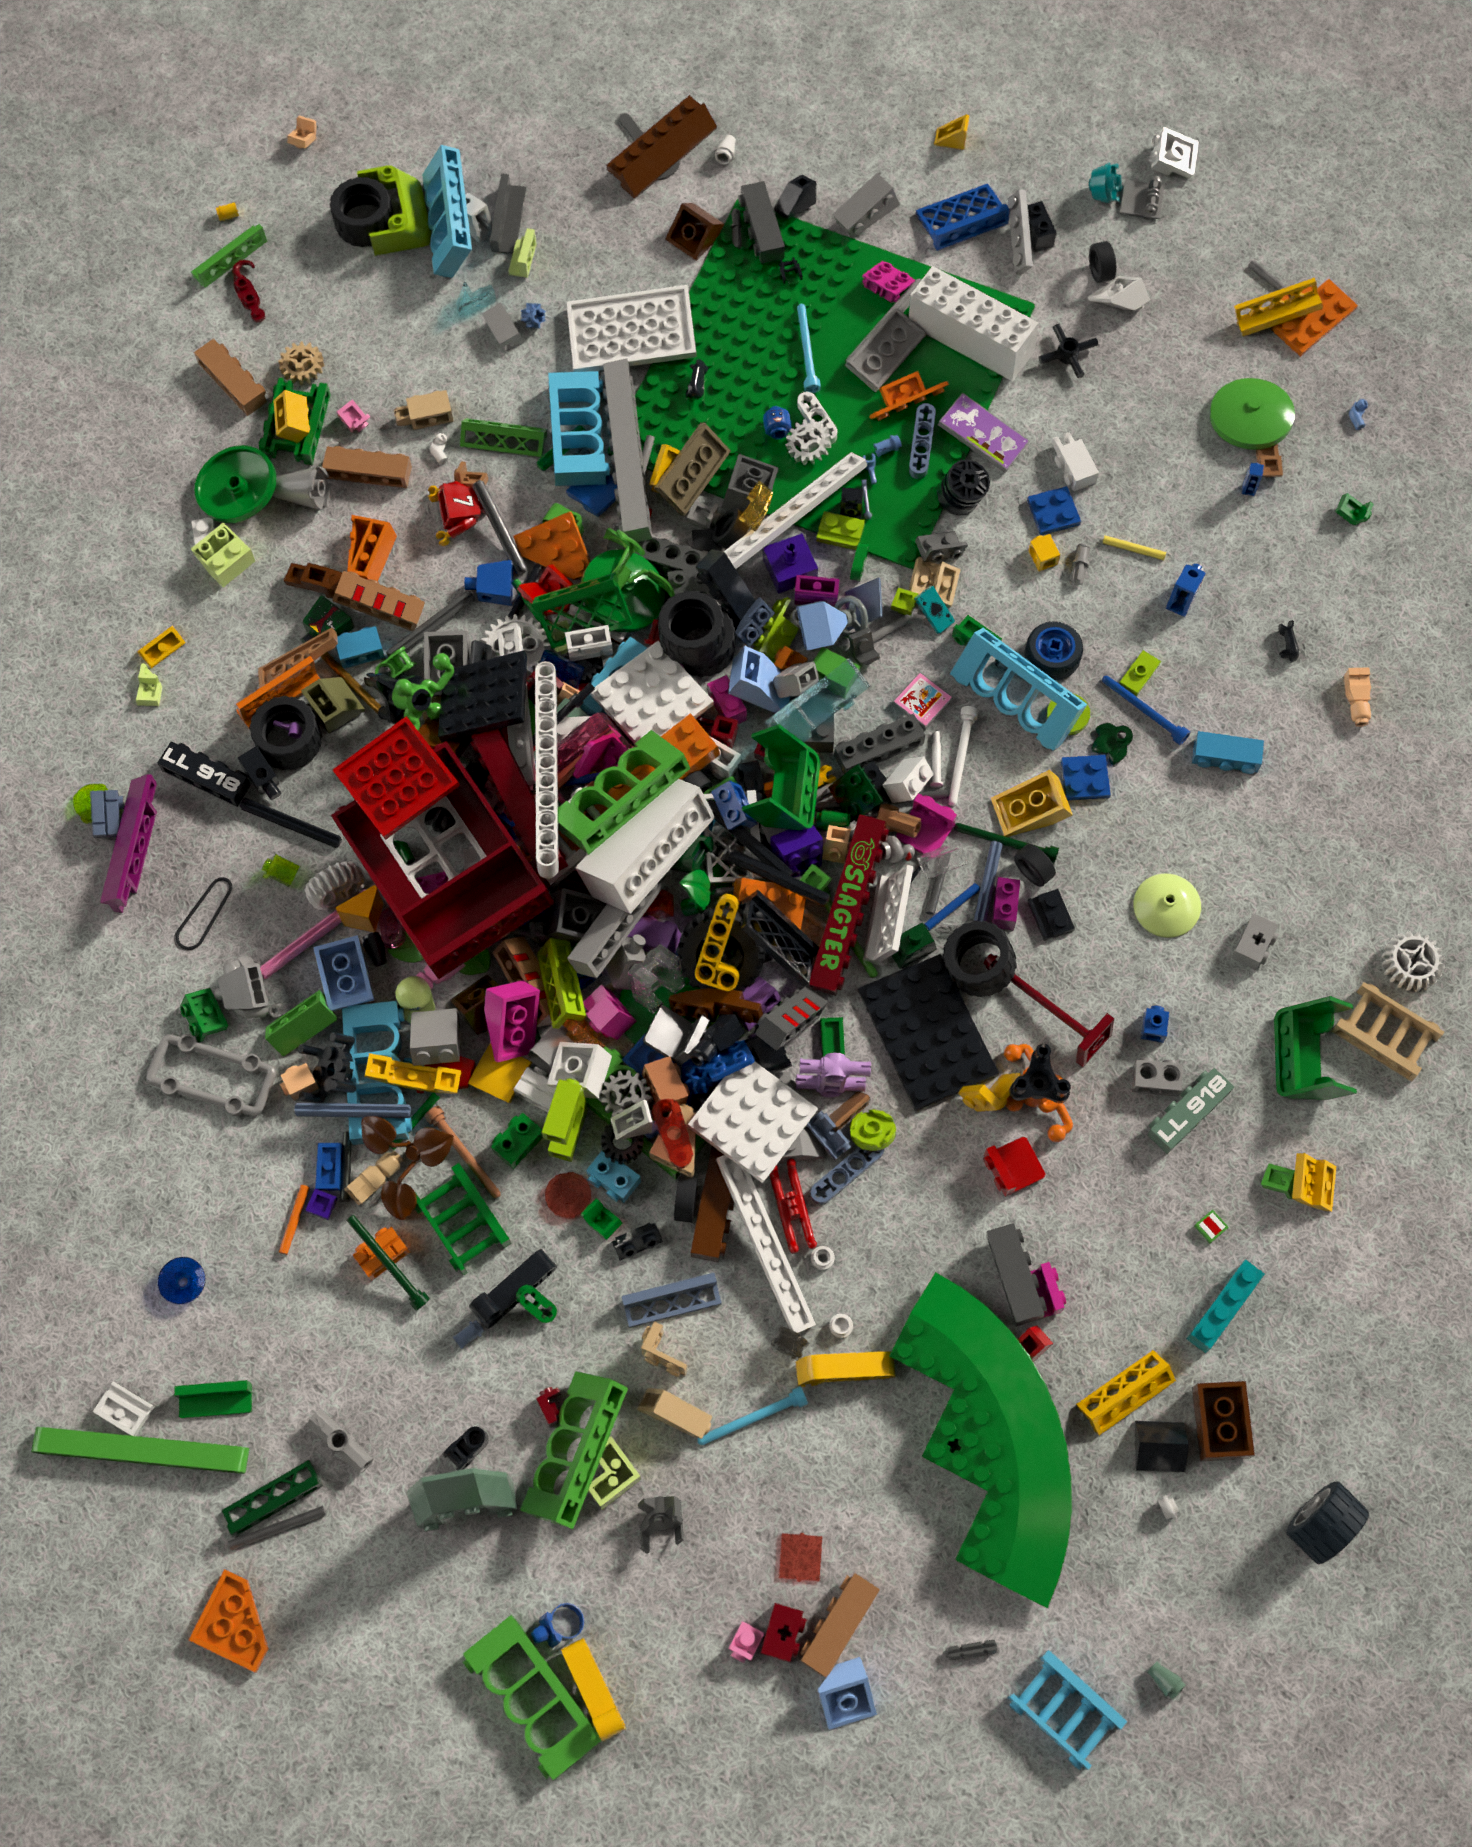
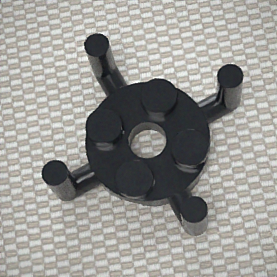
M331 1033L329 1040L343 1044L341 1048L327 1046L324 1051L321 1048L300 1044L298 1046V1053L316 1056L319 1059L318 1065L313 1070V1077L317 1079L320 1090L318 1094L300 1092V1101L323 1103L328 1093H336L338 1091L354 1093L356 1091V1085L351 1081L353 1069H350V1061L353 1062L350 1050L355 1043L354 1037Z

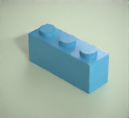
M1198 731L1194 739L1192 763L1198 764L1199 767L1203 768L1214 766L1220 767L1224 771L1235 769L1242 770L1245 774L1258 773L1262 765L1264 740Z

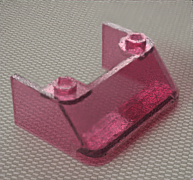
M595 713L557 743V774L584 753V746L590 740H596L611 730L628 750L632 746L605 713ZM558 790V801L563 804L566 800Z

